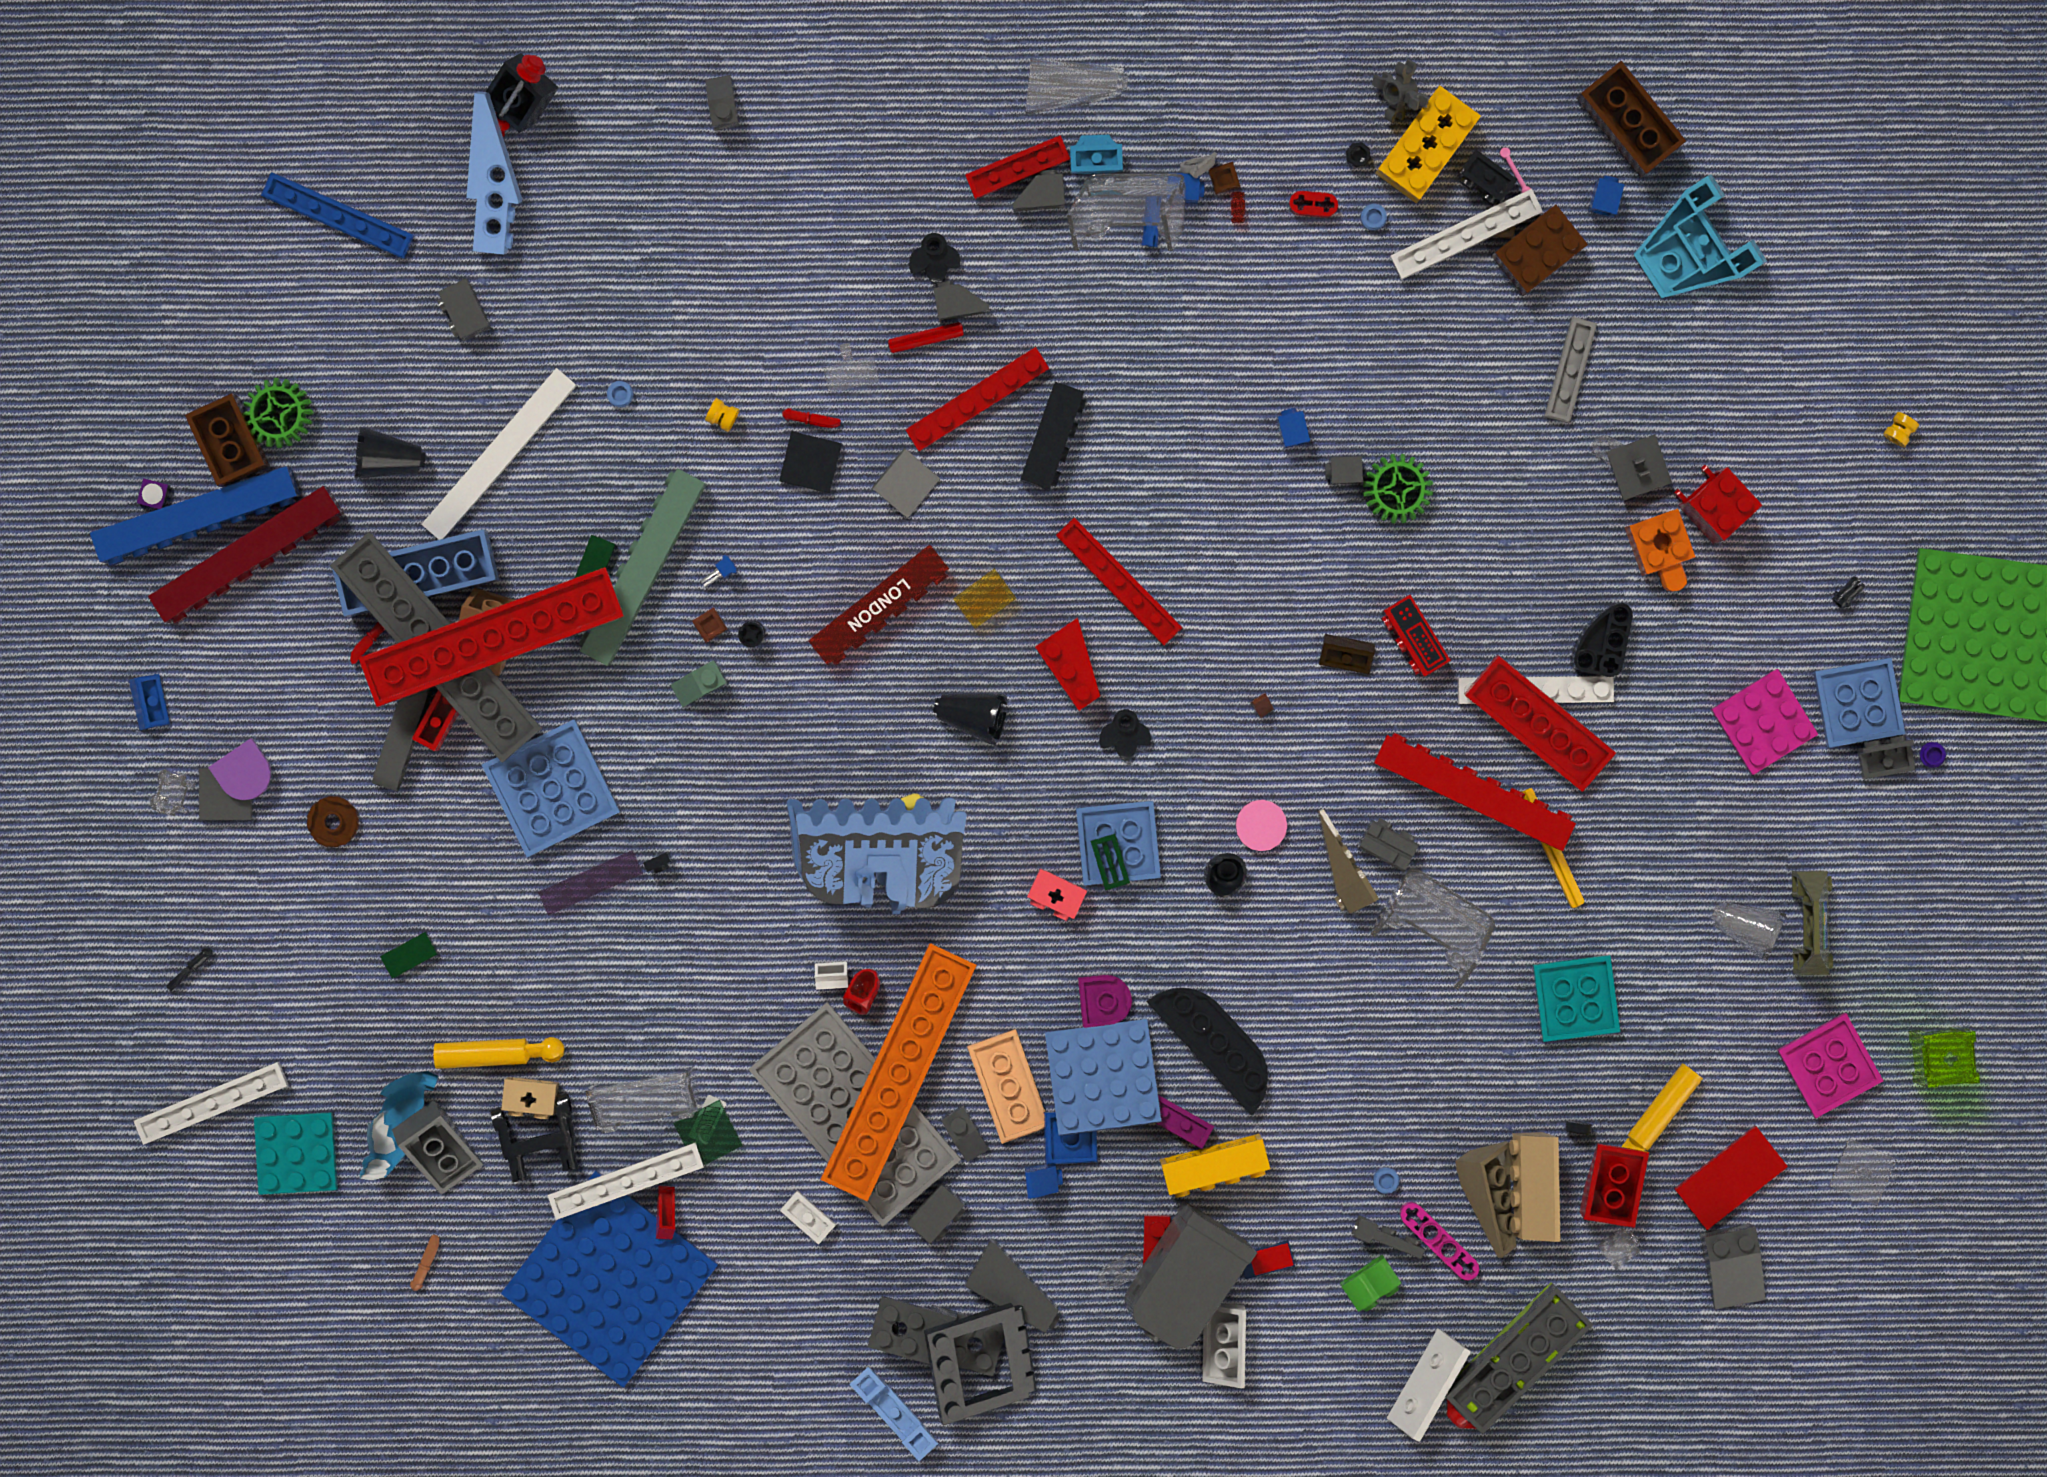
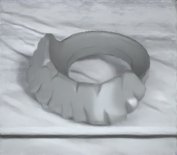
M1214 152L1209 156L1197 157L1182 162L1180 164V172L1190 173L1194 178H1198V176H1201L1214 166L1217 153Z

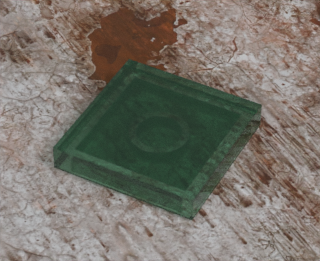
M720 1099L673 1123L684 1146L696 1142L703 1165L743 1146Z

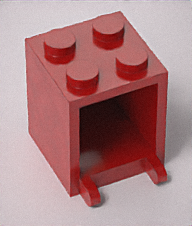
M1703 465L1700 469L1708 479L1688 497L1679 489L1674 494L1682 502L1678 507L1714 544L1725 541L1763 505L1728 467L1713 473L1706 465Z

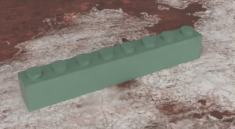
M678 468L675 473L672 471L669 473L664 483L667 488L663 496L659 494L652 505V508L655 509L652 517H646L640 528V531L643 533L639 541L634 540L628 550V554L631 555L626 564L622 563L615 575L618 577L614 590L624 617L592 628L590 633L586 631L579 642V645L582 646L580 652L606 666H610L707 485Z

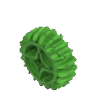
M274 378L273 386L269 380H264L265 389L256 385L255 390L258 394L248 393V396L253 401L252 403L244 402L243 405L250 408V411H245L243 414L245 417L251 418L247 423L250 426H254L251 429L254 435L259 434L257 442L262 443L266 439V446L272 447L275 441L276 447L282 448L284 440L286 445L291 447L293 445L292 437L300 442L302 439L298 433L301 431L304 434H308L309 432L303 426L305 423L308 425L313 423L312 420L306 419V415H313L314 411L305 408L311 405L312 401L310 399L302 401L307 392L304 390L298 392L300 386L296 383L290 387V380L288 379L283 381L282 386L278 378ZM275 393H287L294 399L295 403L282 405ZM268 397V408L259 416V408L264 399ZM276 406L281 410L285 409L280 414V421L277 417H271L276 413ZM298 410L296 422L288 430V419ZM275 422L281 434H270L261 424Z
M1391 454L1389 457L1390 463L1382 457L1380 463L1383 467L1374 463L1372 468L1376 473H1366V476L1372 479V482H1363L1364 487L1371 488V491L1364 492L1363 496H1372L1373 499L1368 501L1366 505L1369 507L1375 503L1377 508L1372 513L1376 515L1380 510L1383 511L1381 516L1383 521L1386 520L1388 514L1391 515L1390 521L1393 524L1396 523L1397 516H1400L1401 523H1406V514H1408L1411 520L1416 519L1414 510L1419 514H1423L1424 509L1420 504L1426 506L1430 504V501L1425 499L1424 495H1433V491L1425 490V487L1431 486L1433 481L1424 482L1423 479L1430 474L1429 471L1421 474L1419 470L1424 464L1421 462L1414 467L1415 457H1411L1408 463H1406L1405 454L1400 455L1399 461H1396L1395 454ZM1399 468L1412 473L1417 481H1404ZM1391 469L1390 484L1377 488L1380 476L1386 470ZM1396 481L1404 487L1410 486L1401 491L1400 496L1396 495V492L1393 493L1392 491L1385 490L1394 487ZM1418 489L1417 499L1413 505L1405 509L1406 493ZM1379 496H1391L1395 501V505H1397V510L1386 506Z

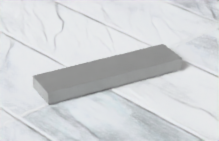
M1571 317L1544 417L1570 423L1597 323Z

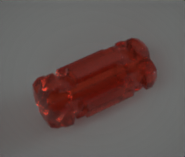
M1240 191L1232 192L1231 215H1233L1231 222L1236 224L1244 223L1245 200H1243V197H1245V193Z

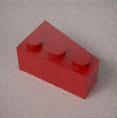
M1077 617L1035 646V649L1077 710L1080 711L1099 698L1100 693Z

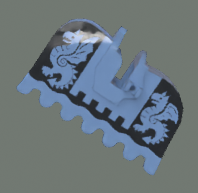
M952 797L944 798L937 810H932L930 802L925 798L918 799L912 810H907L905 803L901 799L895 798L890 801L888 809L884 811L880 809L879 802L873 798L867 799L864 802L863 809L860 811L855 810L853 802L846 798L839 802L835 811L829 810L828 803L824 799L815 800L810 811H804L799 800L789 799L787 800V809L790 822L793 863L808 891L820 901L829 904L859 902L864 908H871L876 877V880L885 886L892 914H900L906 906L917 908L935 907L948 900L959 885L963 836L967 814L964 811L954 812L956 800Z

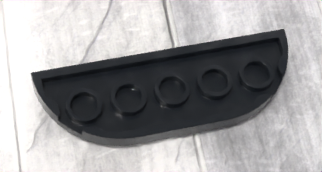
M1171 988L1149 998L1146 1002L1252 1116L1265 1097L1268 1082V1070L1265 1059L1252 1039L1213 998L1201 991L1191 988Z

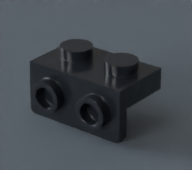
M1478 150L1473 152L1457 175L1461 179L1459 182L1469 190L1476 189L1482 194L1480 197L1490 205H1494V203L1496 205L1501 204L1518 180Z

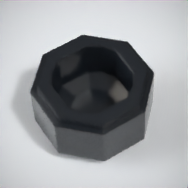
M1362 142L1352 143L1345 152L1346 163L1354 169L1364 168L1371 159L1370 148Z

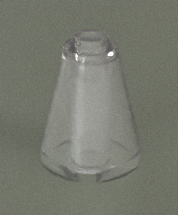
M1723 902L1722 906L1716 905L1711 919L1715 921L1714 926L1762 960L1768 961L1769 955L1766 952H1772L1782 928L1783 921L1779 919L1785 920L1787 914L1781 911Z

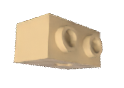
M507 1077L504 1079L501 1110L508 1111L510 1116H523L524 1112L534 1113V1118L549 1119V1115L556 1113V1095L558 1094L559 1082ZM529 1092L532 1093L533 1098H536V1101L531 1103V1105L528 1104L527 1099H524Z

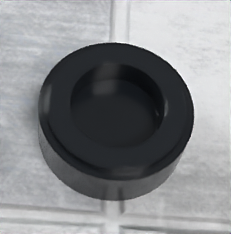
M1567 1120L1565 1130L1571 1133L1589 1135L1591 1134L1592 1124Z

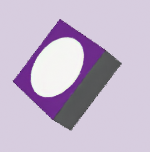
M143 478L137 503L156 509L164 508L170 485Z

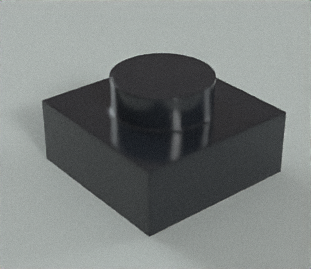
M668 851L643 862L647 872L653 870L657 874L668 869L667 863L673 861Z

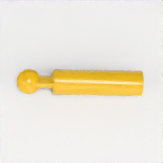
M555 1037L546 1038L541 1043L529 1044L526 1038L435 1043L433 1052L434 1065L436 1069L527 1064L530 1058L541 1057L546 1062L553 1063L563 1057L564 1044Z
M1682 1063L1627 1134L1628 1138L1621 1147L1648 1151L1703 1078Z

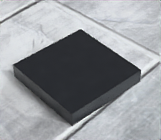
M791 431L779 482L830 494L842 443Z

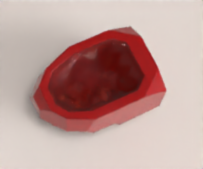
M862 969L854 975L843 996V1004L848 1009L860 1015L868 1013L880 987L878 973L873 969Z

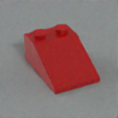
M1597 1143L1584 1186L1579 1211L1584 1220L1635 1228L1649 1158L1648 1151Z

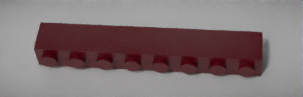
M322 486L150 594L148 598L163 622H173L175 625L188 617L186 613L195 608L198 611L208 605L209 598L214 595L220 597L231 590L230 585L236 581L242 583L253 576L252 571L259 567L265 569L275 562L273 558L282 553L285 556L297 548L295 544L303 539L307 542L315 538L319 534L317 530L325 525L327 528H330L340 522L341 519L339 517L344 512L330 489Z

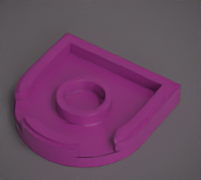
M1113 975L1078 977L1082 1024L1084 1028L1120 1023L1126 1018L1132 1006V996L1124 981Z

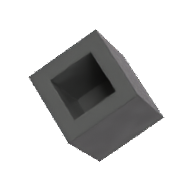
M1362 456L1331 457L1329 464L1324 465L1325 479H1329L1330 485L1361 484L1363 482Z

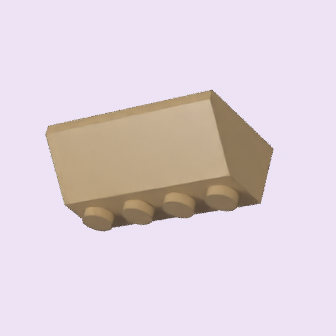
M1544 1132L1512 1133L1513 1140H1510L1509 1143L1510 1154L1513 1155L1510 1178L1513 1181L1514 1190L1510 1195L1511 1205L1514 1207L1511 1230L1515 1237L1522 1240L1560 1242L1559 1138Z

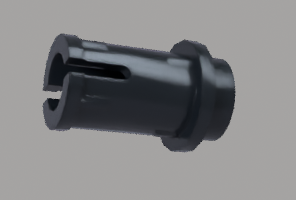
M1852 576L1839 592H1834L1832 601L1841 609L1850 607V602L1865 588V585L1863 583L1859 584L1861 580Z

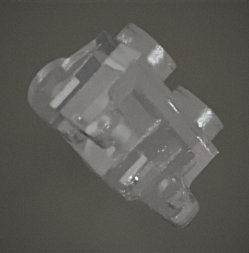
M166 769L161 770L157 777L159 782L157 793L151 798L150 806L155 812L171 816H175L176 812L187 814L189 808L184 807L183 802L187 789H195L196 783L185 781L186 776Z

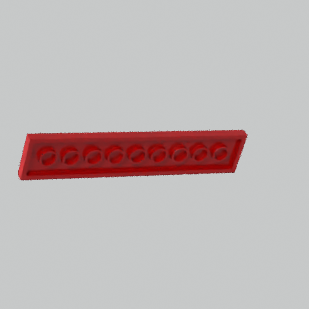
M604 567L367 654L358 659L376 707H380L624 617L607 568Z

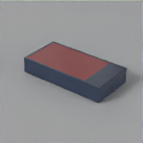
M1286 1240L1256 1248L1257 1254L1251 1263L1246 1266L1243 1273L1246 1280L1294 1267L1295 1263L1289 1241Z

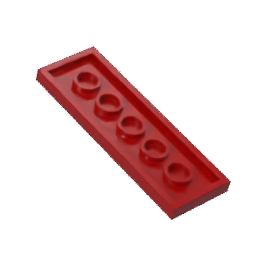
M1498 654L1464 693L1466 697L1582 792L1616 754L1611 747Z

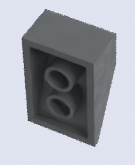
M435 1100L392 1129L398 1147L441 1195L483 1166V1162Z
M1748 1223L1699 1233L1714 1309L1766 1300L1761 1252L1756 1227Z

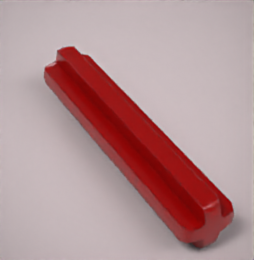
M957 322L888 340L890 352L896 353L961 337L964 335L962 324Z

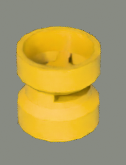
M715 398L705 421L711 424L716 423L720 425L722 430L729 432L740 409L734 406L728 407L724 405L722 400Z
M1897 412L1893 418V424L1886 428L1883 435L1896 445L1906 447L1910 441L1909 436L1911 433L1916 432L1919 424L1906 414Z

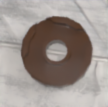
M328 796L312 805L307 815V828L317 843L325 847H339L347 844L355 837L359 829V815L350 801L338 796ZM331 814L337 815L340 820V824L336 829H331L327 826L326 819Z

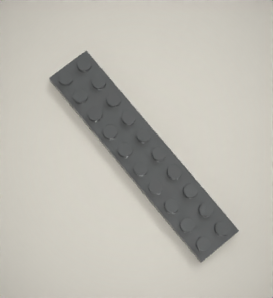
M370 531L330 565L397 643L451 624ZM489 667L435 686L502 763L542 729Z

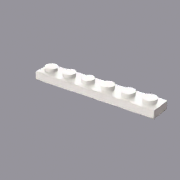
M1530 189L1391 255L1390 258L1400 279L1403 280L1542 214L1543 211L1533 190Z
M1526 677L1556 703L1614 702V677ZM1458 678V704H1475L1464 693L1477 678Z
M276 1062L134 1120V1124L144 1145L277 1091L289 1084L280 1062Z
M695 1142L548 1194L547 1196L557 1220L704 1168Z

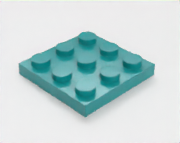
M1611 955L1532 964L1543 1042L1620 1032Z
M333 1112L254 1117L258 1195L332 1191L338 1189Z

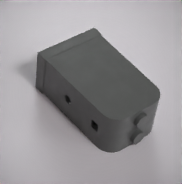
M1183 1200L1177 1209V1214L1126 1291L1124 1298L1125 1306L1136 1323L1146 1331L1145 1335L1155 1342L1161 1339L1178 1349L1187 1348L1199 1337L1257 1252L1246 1239Z

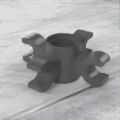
M1407 59L1406 65L1397 62L1395 67L1396 79H1393V76L1387 72H1383L1382 77L1376 74L1373 77L1372 85L1378 89H1383L1384 99L1390 104L1385 111L1384 117L1391 123L1395 121V117L1400 120L1404 119L1406 114L1405 103L1413 110H1418L1419 105L1424 108L1428 105L1429 97L1418 93L1417 84L1411 78L1417 65L1410 59Z

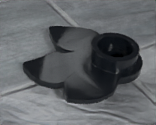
M939 233L926 235L922 240L921 247L912 252L909 260L911 273L925 270V274L935 285H938V283L945 279L948 268H960V255L958 251L947 245L946 239ZM937 242L939 249L932 251L929 248L930 243Z
M1128 709L1118 711L1113 718V722L1103 727L1099 737L1101 748L1114 746L1118 755L1125 761H1128L1135 754L1137 745L1149 746L1151 743V734L1147 726L1139 723L1137 715ZM1123 717L1130 719L1131 723L1128 727L1121 725Z

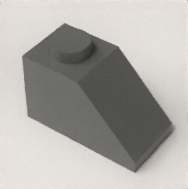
M731 75L705 79L709 111L714 131L740 127Z
M1057 170L1042 171V175H1037L1014 201L1013 212L1065 208L1063 174H1057Z
M953 281L938 283V288H933L939 322L990 313L989 304L960 284H953Z
M964 1104L941 1117L944 1127L967 1162L989 1150L987 1143Z

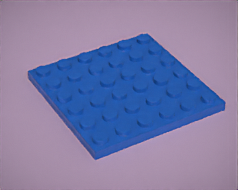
M595 1170L588 1180L597 1178L599 1176H602L603 1174ZM628 1194L558 1219L501 1294L624 1388L712 1274L718 1263L676 1230L672 1240L656 1239L657 1216Z

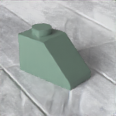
M713 660L671 684V687L683 708L728 684L717 661Z

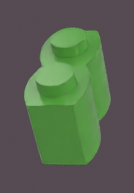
M1383 1254L1340 1282L1341 1287L1358 1312L1363 1309L1365 1312L1371 1310L1378 1304L1376 1300L1384 1295L1386 1297L1392 1296L1399 1290L1398 1286L1401 1284L1400 1279Z

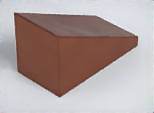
M1266 693L1261 694L1250 702L1260 718L1274 710Z

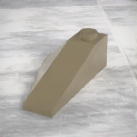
M1321 808L1317 813L1333 886L1337 894L1334 900L1341 911L1346 909L1351 914L1374 903L1379 898L1363 871L1355 865L1353 855L1346 845H1343L1340 834L1325 810Z
M1501 1142L1470 1150L1455 1161L1460 1185L1498 1258L1504 1257L1516 1247V1237L1511 1230V1219L1514 1217V1214L1511 1213L1510 1195L1514 1190H1511L1510 1167L1513 1166V1157L1510 1154L1509 1142Z

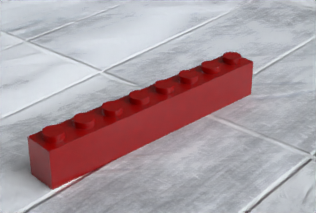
M1393 733L1392 737L1386 735L1373 762L1374 764L1555 849L1564 851L1576 825L1575 822L1571 821L1573 816L1561 810H1558L1557 814L1547 810L1549 805L1535 799L1532 803L1523 799L1525 794L1514 788H1511L1508 792L1500 788L1502 783L1493 778L1487 777L1485 781L1476 777L1478 772L1467 766H1464L1461 770L1453 766L1455 761L1446 756L1440 755L1438 759L1429 755L1431 750L1420 744H1417L1414 748L1406 744L1408 739L1396 733Z

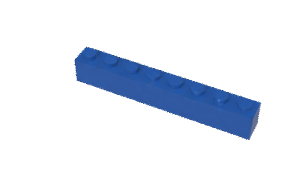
M285 466L90 532V536L99 562L108 563L109 566L124 562L123 557L132 554L134 558L148 554V549L156 546L158 549L170 547L173 545V540L182 538V541H187L198 537L197 532L206 530L207 533L220 530L223 523L231 521L233 525L246 521V516L253 513L256 516L270 513V508L280 505L281 508L291 506L296 503L295 499L300 498L301 495L292 468Z

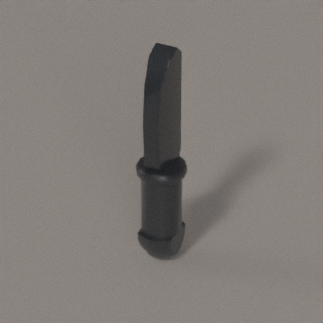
M206 947L191 961H188V966L166 986L167 989L172 991L193 971L196 972L206 960L211 958L213 955L212 949Z

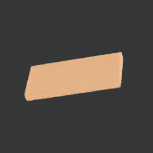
M1016 1029L967 1046L1001 1143L1003 1144L1044 1129L1045 1110Z

